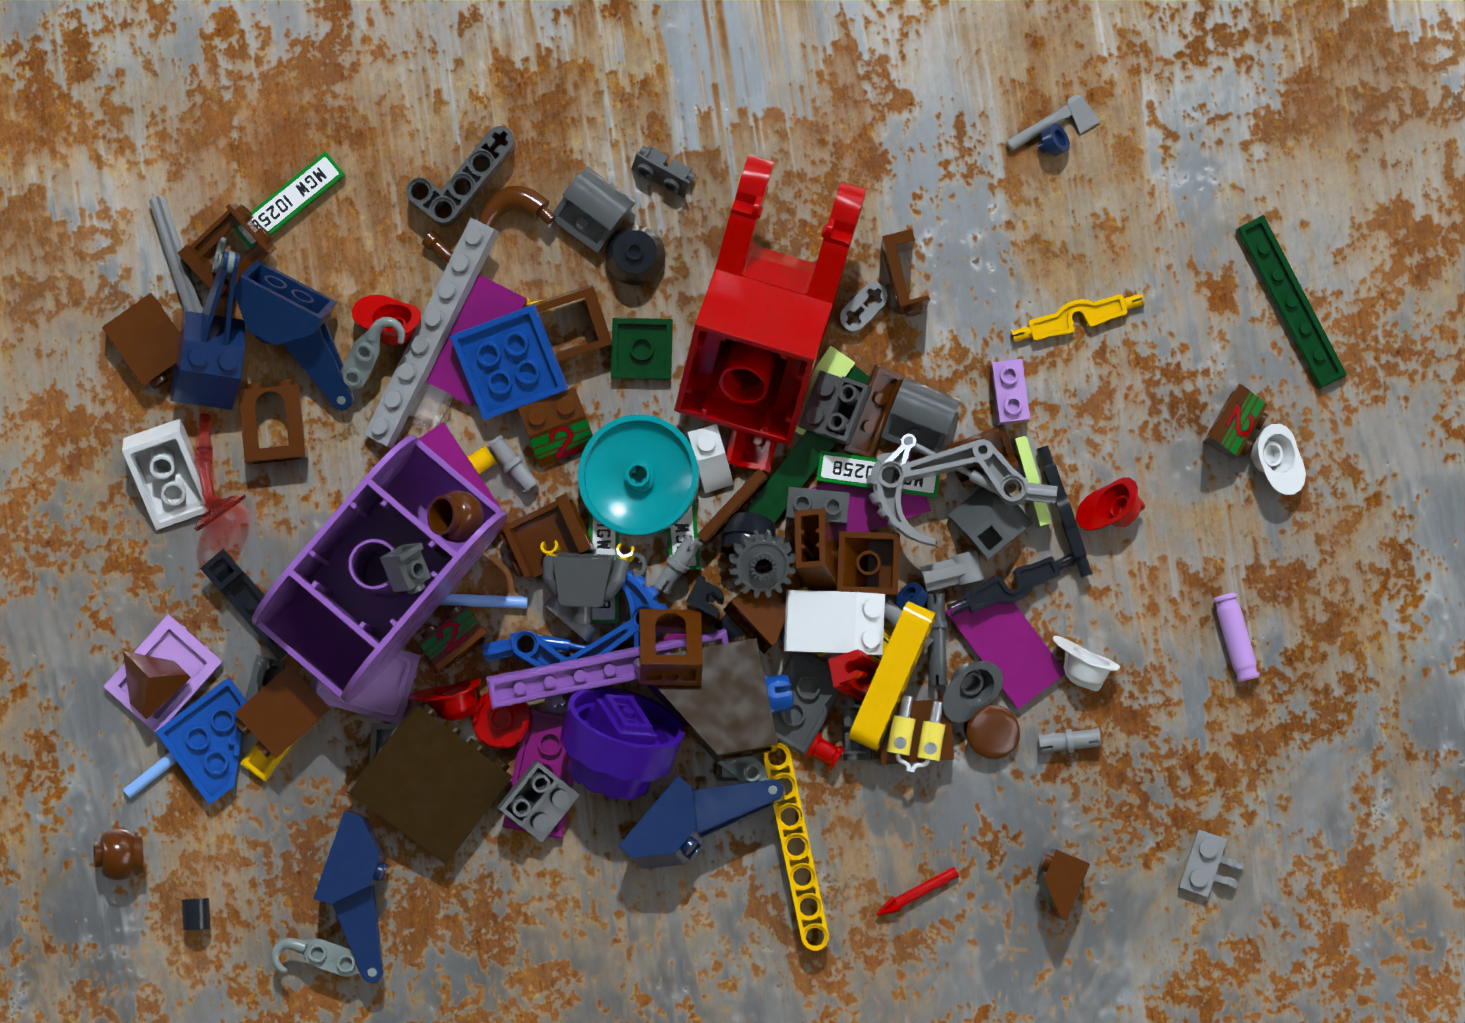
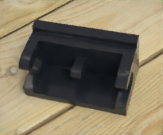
M699 575L686 600V605L695 610H701V613L717 620L720 614L719 609L708 602H715L713 596L723 600V592L718 587L706 582L705 577Z

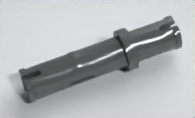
M928 594L927 609L937 613L929 637L934 641L928 647V685H938L937 675L939 676V685H948L946 661V627H948V621H945V594H936V604L935 594Z

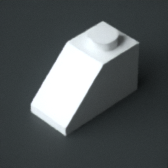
M717 424L688 432V437L699 466L700 478L705 494L733 486L732 475Z

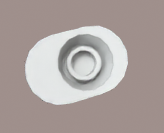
M1270 424L1263 429L1253 444L1251 451L1252 461L1260 472L1265 473L1271 487L1278 493L1294 495L1302 489L1305 483L1306 472L1293 433L1282 424Z
M1053 636V641L1066 651L1064 662L1066 676L1072 683L1078 686L1099 691L1110 671H1118L1120 669V666L1114 661L1093 654L1068 639Z

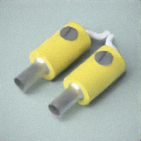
M903 695L900 714L898 716L893 715L887 752L896 753L897 761L906 766V771L915 772L916 768L927 766L930 760L940 761L946 725L940 723L942 702L933 701L930 720L923 721L917 753L918 758L926 760L923 763H916L911 767L906 760L901 759L900 754L907 756L910 754L916 719L910 718L913 697Z

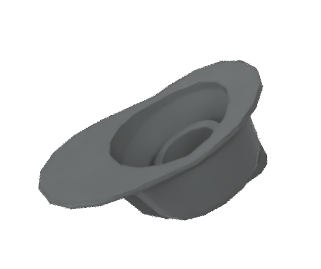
M989 661L965 663L959 666L954 671L951 683L946 687L943 694L942 708L945 716L956 723L966 722L979 709L991 703L1002 689L1003 675L1000 668Z

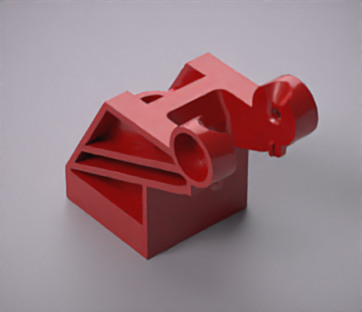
M749 154L731 208L716 267L695 323L674 411L791 446L834 307L867 189L843 181L840 182L828 224L823 227L821 233L823 241L817 261L810 262L758 246L754 241V236L763 211V204L769 188L768 183L775 161Z

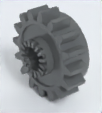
M754 530L751 537L744 534L742 536L743 542L741 544L734 543L733 545L736 554H729V561L734 564L729 566L730 574L735 575L733 578L734 584L740 585L743 583L741 587L743 593L746 594L752 589L755 598H758L761 591H765L767 598L771 597V590L774 588L777 592L781 593L782 588L780 584L790 585L791 580L788 574L796 573L795 566L790 564L795 562L794 553H789L792 549L790 543L782 544V535L778 534L774 538L770 530H766L765 534H759L757 530ZM760 559L770 561L764 568L755 567V563L760 561Z

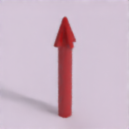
M953 866L895 898L892 896L877 911L876 915L882 916L900 912L901 908L958 878V872Z

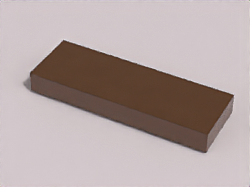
M874 365L867 385L872 387L871 394L851 444L849 446L843 445L841 449L858 456L873 457L905 376Z
M758 468L703 527L697 536L705 545H710L723 531L732 515L739 513L768 482L767 475Z

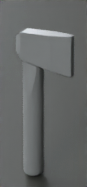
M1076 94L1068 99L1066 106L1008 139L1006 143L1008 148L1013 151L1042 134L1045 128L1053 124H1059L1071 116L1079 134L1098 124L1100 120L1084 98Z

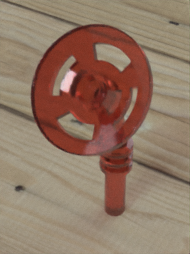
M207 413L199 415L198 444L195 446L194 463L198 465L203 499L206 502L203 505L207 510L198 520L194 528L196 532L246 498L245 494H237L224 499L219 494L215 495L210 465L213 461V446L210 445L211 415Z

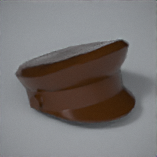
M985 706L979 709L971 719L964 722V732L971 748L977 754L987 759H1000L1008 756L1015 750L1020 740V728L1017 719L1008 709L1002 706Z

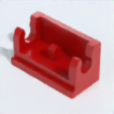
M859 649L828 659L834 688L859 702H863L880 661Z

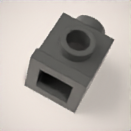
M422 543L404 544L380 557L393 592L407 591L408 594L417 593L425 588L424 581L431 578L421 550L424 549Z

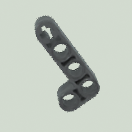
M504 126L492 128L442 190L425 178L417 177L412 179L406 187L409 201L441 227L452 226L513 153L515 140L512 132ZM506 136L507 145L505 147L499 145L496 148L495 138L503 139ZM486 148H489L491 152L496 148L494 152L498 158L494 159L493 155ZM485 158L490 161V166L486 171L478 172L474 169V164L478 159ZM463 181L470 183L471 190L466 195H459L455 192L458 183ZM425 186L429 189L425 199L417 200L413 197V192L417 187ZM441 205L452 207V213L448 218L442 219L436 216V211Z

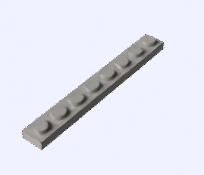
M470 218L364 435L389 448L394 447L499 234V231Z

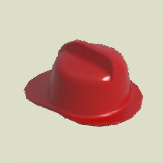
M369 295L361 298L354 304L352 318L357 325L367 330L379 318H394L402 324L405 330L403 344H408L421 320V312L416 306L388 296ZM385 327L382 330L380 341L388 346L402 345L398 343V333L394 328Z
M1123 477L1086 496L1076 511L1078 525L1084 530L1094 531L1108 525L1126 527L1132 524L1139 513L1145 509V504L1138 495L1136 481L1129 477Z
M473 678L452 685L419 690L412 693L409 698L413 701H429L433 709L437 711V715L443 719L450 721L460 720L478 712L479 706L475 687L481 683V679Z

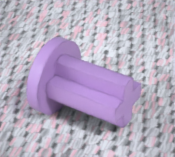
M569 693L545 698L546 706L554 713L566 712L572 695Z

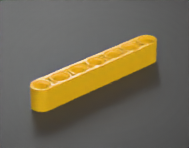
M778 743L777 748L782 749L786 754L785 762L775 766L769 762V753H764V764L769 780L787 778L792 783L791 792L785 795L781 802L774 804L773 807L801 939L805 947L812 951H818L827 945L829 933L791 753L784 744ZM786 808H793L798 812V821L792 826L785 825L781 820V813ZM800 838L803 840L805 849L802 854L792 855L788 852L787 844L790 839ZM798 868H806L810 871L811 880L808 884L798 885L794 881L793 875ZM805 898H812L817 902V911L812 915H805L800 910V903ZM812 928H818L823 931L824 939L819 945H811L806 940V934Z

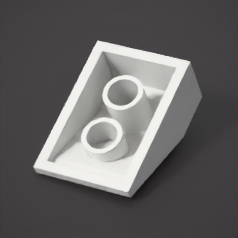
M181 418L123 439L122 452L156 530L213 511L192 444Z
M786 590L784 651L842 655L859 649L870 656L883 655L885 594Z

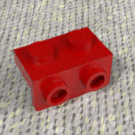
M732 429L730 441L725 448L728 464L755 471L759 468L763 472L770 473L777 442Z

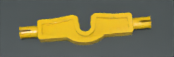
M1142 293L1126 298L1119 294L1094 302L1086 299L1074 300L1063 305L1056 313L1032 319L1028 322V326L1011 330V335L1015 336L1013 341L1016 343L1031 337L1033 341H1039L1049 337L1071 334L1075 330L1072 320L1074 313L1082 314L1086 326L1092 328L1111 319L1125 316L1128 309L1144 306V299L1139 300L1143 298Z

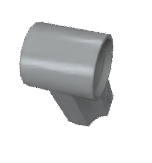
M977 550L952 556L949 560L920 567L927 592L957 584L958 586H964L985 580Z

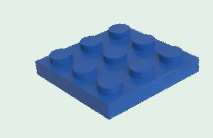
M535 304L450 336L483 420L568 389Z

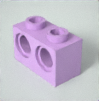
M1022 359L992 362L990 370L998 426L1027 423L1030 420Z

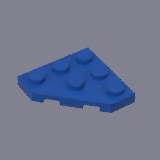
M230 677L155 731L209 805L235 787L243 731L235 724L234 721L238 717L234 713L248 701Z

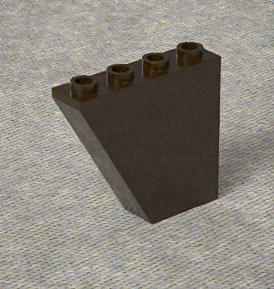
M741 636L731 639V643L719 645L718 642L702 644L703 668L701 686L647 685L715 762L777 751L778 740L756 638L748 639L747 636ZM686 647L672 649L670 651L671 654H665L687 655ZM637 659L635 662V672L639 676L640 659Z

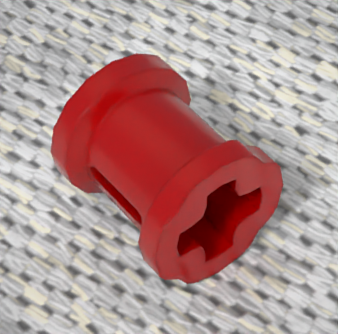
M818 732L805 756L808 758L812 756L828 765L827 769L832 771L845 747L833 745L823 739L822 734Z

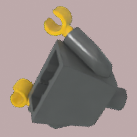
M556 540L554 541V549L547 551L545 541L542 542L540 548L545 556L543 558V581L550 593L559 600L560 605L574 606V623H591L592 607H603L606 601H610L615 597L624 584L629 563L634 559V547H631L629 554L623 555L620 553L622 543L618 544L616 547L617 559L615 560V555L561 552V547Z

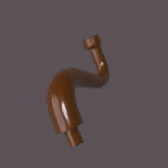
M508 186L498 190L489 198L480 213L478 221L493 228L502 214L509 210H519L528 215L532 220L540 217L549 225L554 221L556 215L547 208L550 203L549 200L535 190L524 186ZM431 231L422 241V245L425 248L433 250L444 261L449 262L453 252L440 241V236L435 231Z

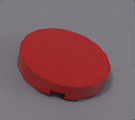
M489 692L478 699L479 709L476 714L472 715L471 722L477 734L476 736L482 743L491 748L508 749L517 746L526 738L532 723L531 709L527 702L492 709Z

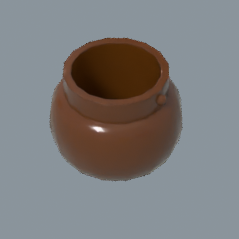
M452 491L434 498L428 508L427 520L431 531L440 535L443 539L455 543H464L482 526L484 514L479 500L471 493Z
M112 829L104 832L100 838V843H94L93 846L94 867H100L101 873L106 878L112 880H124L130 878L134 873L139 875V873L143 872L142 835L138 832L132 834L124 829Z

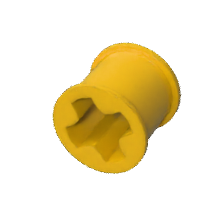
M485 444L471 455H467L479 475L494 464L497 465Z

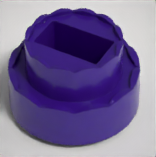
M598 687L579 690L570 697L560 734V742L564 745L566 752L570 756L568 772L571 773L572 779L576 783L583 784L590 792L602 793L611 799L623 797L627 800H633L639 796H645L652 781L659 777H665L671 772L685 730L684 726L667 707L651 698L623 689Z

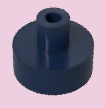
M1053 124L1042 131V141L1038 143V148L1042 153L1048 151L1053 156H1059L1069 150V138L1060 125Z
M917 582L909 583L898 593L896 604L903 610L906 603L910 601L927 609L928 593Z

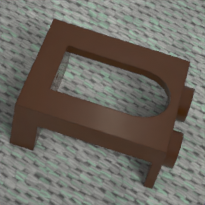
M228 204L226 206L228 210L195 242L191 245H185L178 252L179 256L210 290L216 274L212 273V264L204 255L237 225H242L256 240V244L252 251L239 262L235 286L239 277L256 260L263 262L277 249L272 243L274 240L272 235L265 228H258L251 220L254 216L242 204L240 206ZM229 276L224 281L219 298L227 296Z
M912 229L882 236L881 248L898 314L905 313L906 317L924 313L923 310L928 307L930 301L929 295L909 300L898 253L913 249L915 238Z
M294 380L276 381V386L264 387V383L246 384V389L238 390L244 459L248 465L309 459L308 447L305 445L301 403L302 387L299 384H294ZM279 394L284 399L286 407L289 446L259 448L256 402L260 396Z
M640 609L638 633L640 634L639 684L701 686L703 668L701 610ZM656 633L686 634L687 655H656Z

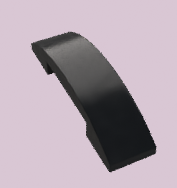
M223 548L200 569L216 588L223 593L280 661L288 653L252 623L253 614L265 596L264 593Z

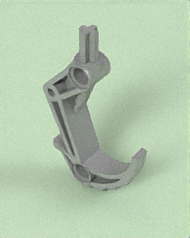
M906 434L902 437V445L894 453H884L878 456L871 475L867 476L866 480L867 485L873 487V493L869 495L872 505L879 507L878 515L882 519H887V524L893 530H898L906 538L929 546L936 545V538L925 536L916 531L903 514L901 496L904 482L959 471L969 476L970 481L997 494L1001 501L1009 506L1025 505V501L1056 504L1058 486L1027 483L1028 478L1020 475L995 446L986 439L976 440L935 453L916 443V438L912 434ZM914 449L928 455L909 462L910 453ZM979 467L982 473L975 469L972 472L968 468ZM887 470H895L899 473L900 477L897 482L889 484L883 480V474ZM1010 483H1015L1020 486L1021 493L1016 497H1009L1005 494L1004 487Z

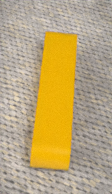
M910 601L906 603L849 734L850 740L875 751L880 748L933 627L937 613Z

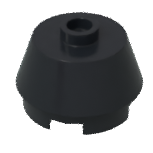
M638 225L622 228L611 237L607 244L605 252L606 264L612 275L625 284L642 285L648 283L658 276L664 266V244L660 237L649 228Z
M742 512L732 515L718 538L721 543L720 554L729 560V554H736L733 547L734 543L741 544L743 542L742 536L745 534L751 537L754 530H757L759 534H765L766 530H770L772 537L775 538L774 523L769 518L757 513ZM760 559V561L755 563V566H766L770 561Z

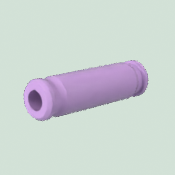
M1232 592L1215 597L1213 602L1217 606V616L1233 670L1237 675L1236 681L1243 682L1259 677L1260 672H1257V662L1240 604L1236 600L1237 594Z

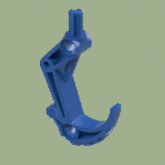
M628 570L622 589L629 602L631 620L589 645L571 643L569 639L538 635L531 630L510 633V638L482 644V653L485 662L514 656L516 660L521 659L539 667L618 651L614 649L630 637L634 638V647L640 646V634L638 633L639 623L637 615L640 609L668 608L666 604H659L656 596L660 592L655 586L648 587L645 584L646 578L641 575L636 577L633 575V571ZM656 633V638H658L662 633ZM524 635H528L534 640V648L529 653L523 652L519 648V640ZM579 650L569 657L559 651Z

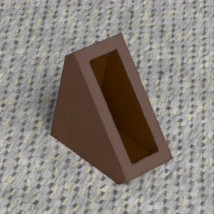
M123 651L129 700L132 706L145 719L149 718L191 678L175 661Z

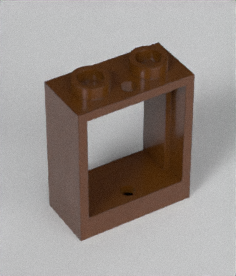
M593 284L533 303L536 305L538 312L585 297L598 339L556 352L555 356L558 362L612 344Z

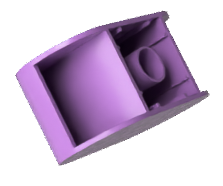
M409 435L395 445L372 468L285 569L259 603L253 614L252 623L344 702L348 703L357 697L388 666L473 567L497 536L508 515L415 435ZM452 491L471 493L479 500L484 514L482 526L464 543H455L443 539L440 535L431 531L427 520L428 508L435 497ZM422 543L424 549L421 550L431 578L424 581L425 588L417 593L408 594L407 591L393 592L380 557L401 545Z

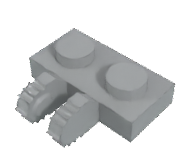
M1197 829L1178 887L1205 897H1209L1214 881L1237 888L1239 882L1234 878L1220 876L1216 873L1220 863L1228 865L1229 868L1235 870H1243L1245 864L1222 856L1228 839Z

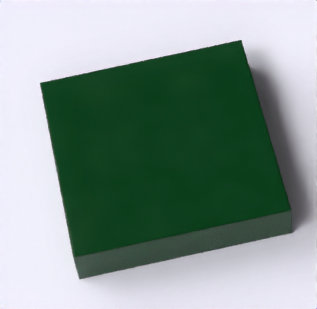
M612 318L611 379L671 380L673 319Z

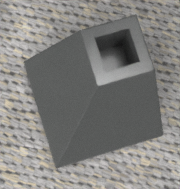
M983 487L948 514L950 519L986 562L1033 524L1019 505H1006L997 494ZM1004 488L1005 494L1011 497L1010 494Z

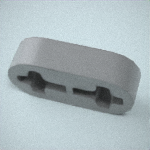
M869 283L843 308L840 314V324L844 330L851 333L859 332L884 308L888 298L885 287L880 283ZM869 290L872 292L879 290L881 292L879 297L881 302L878 304L874 301L866 307L864 303L869 298L867 292ZM861 308L864 311L859 316L861 323L859 325L855 323L848 325L846 323L848 320L846 313L854 314Z
M551 596L544 604L586 642L597 632L589 623H574L573 609L569 606L560 605L557 598Z

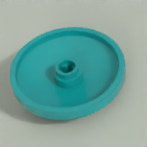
M628 415L604 425L591 437L585 446L578 467L579 490L590 513L607 528L629 536H649L660 533L675 525L692 506L699 487V466L689 440L671 423L650 415Z

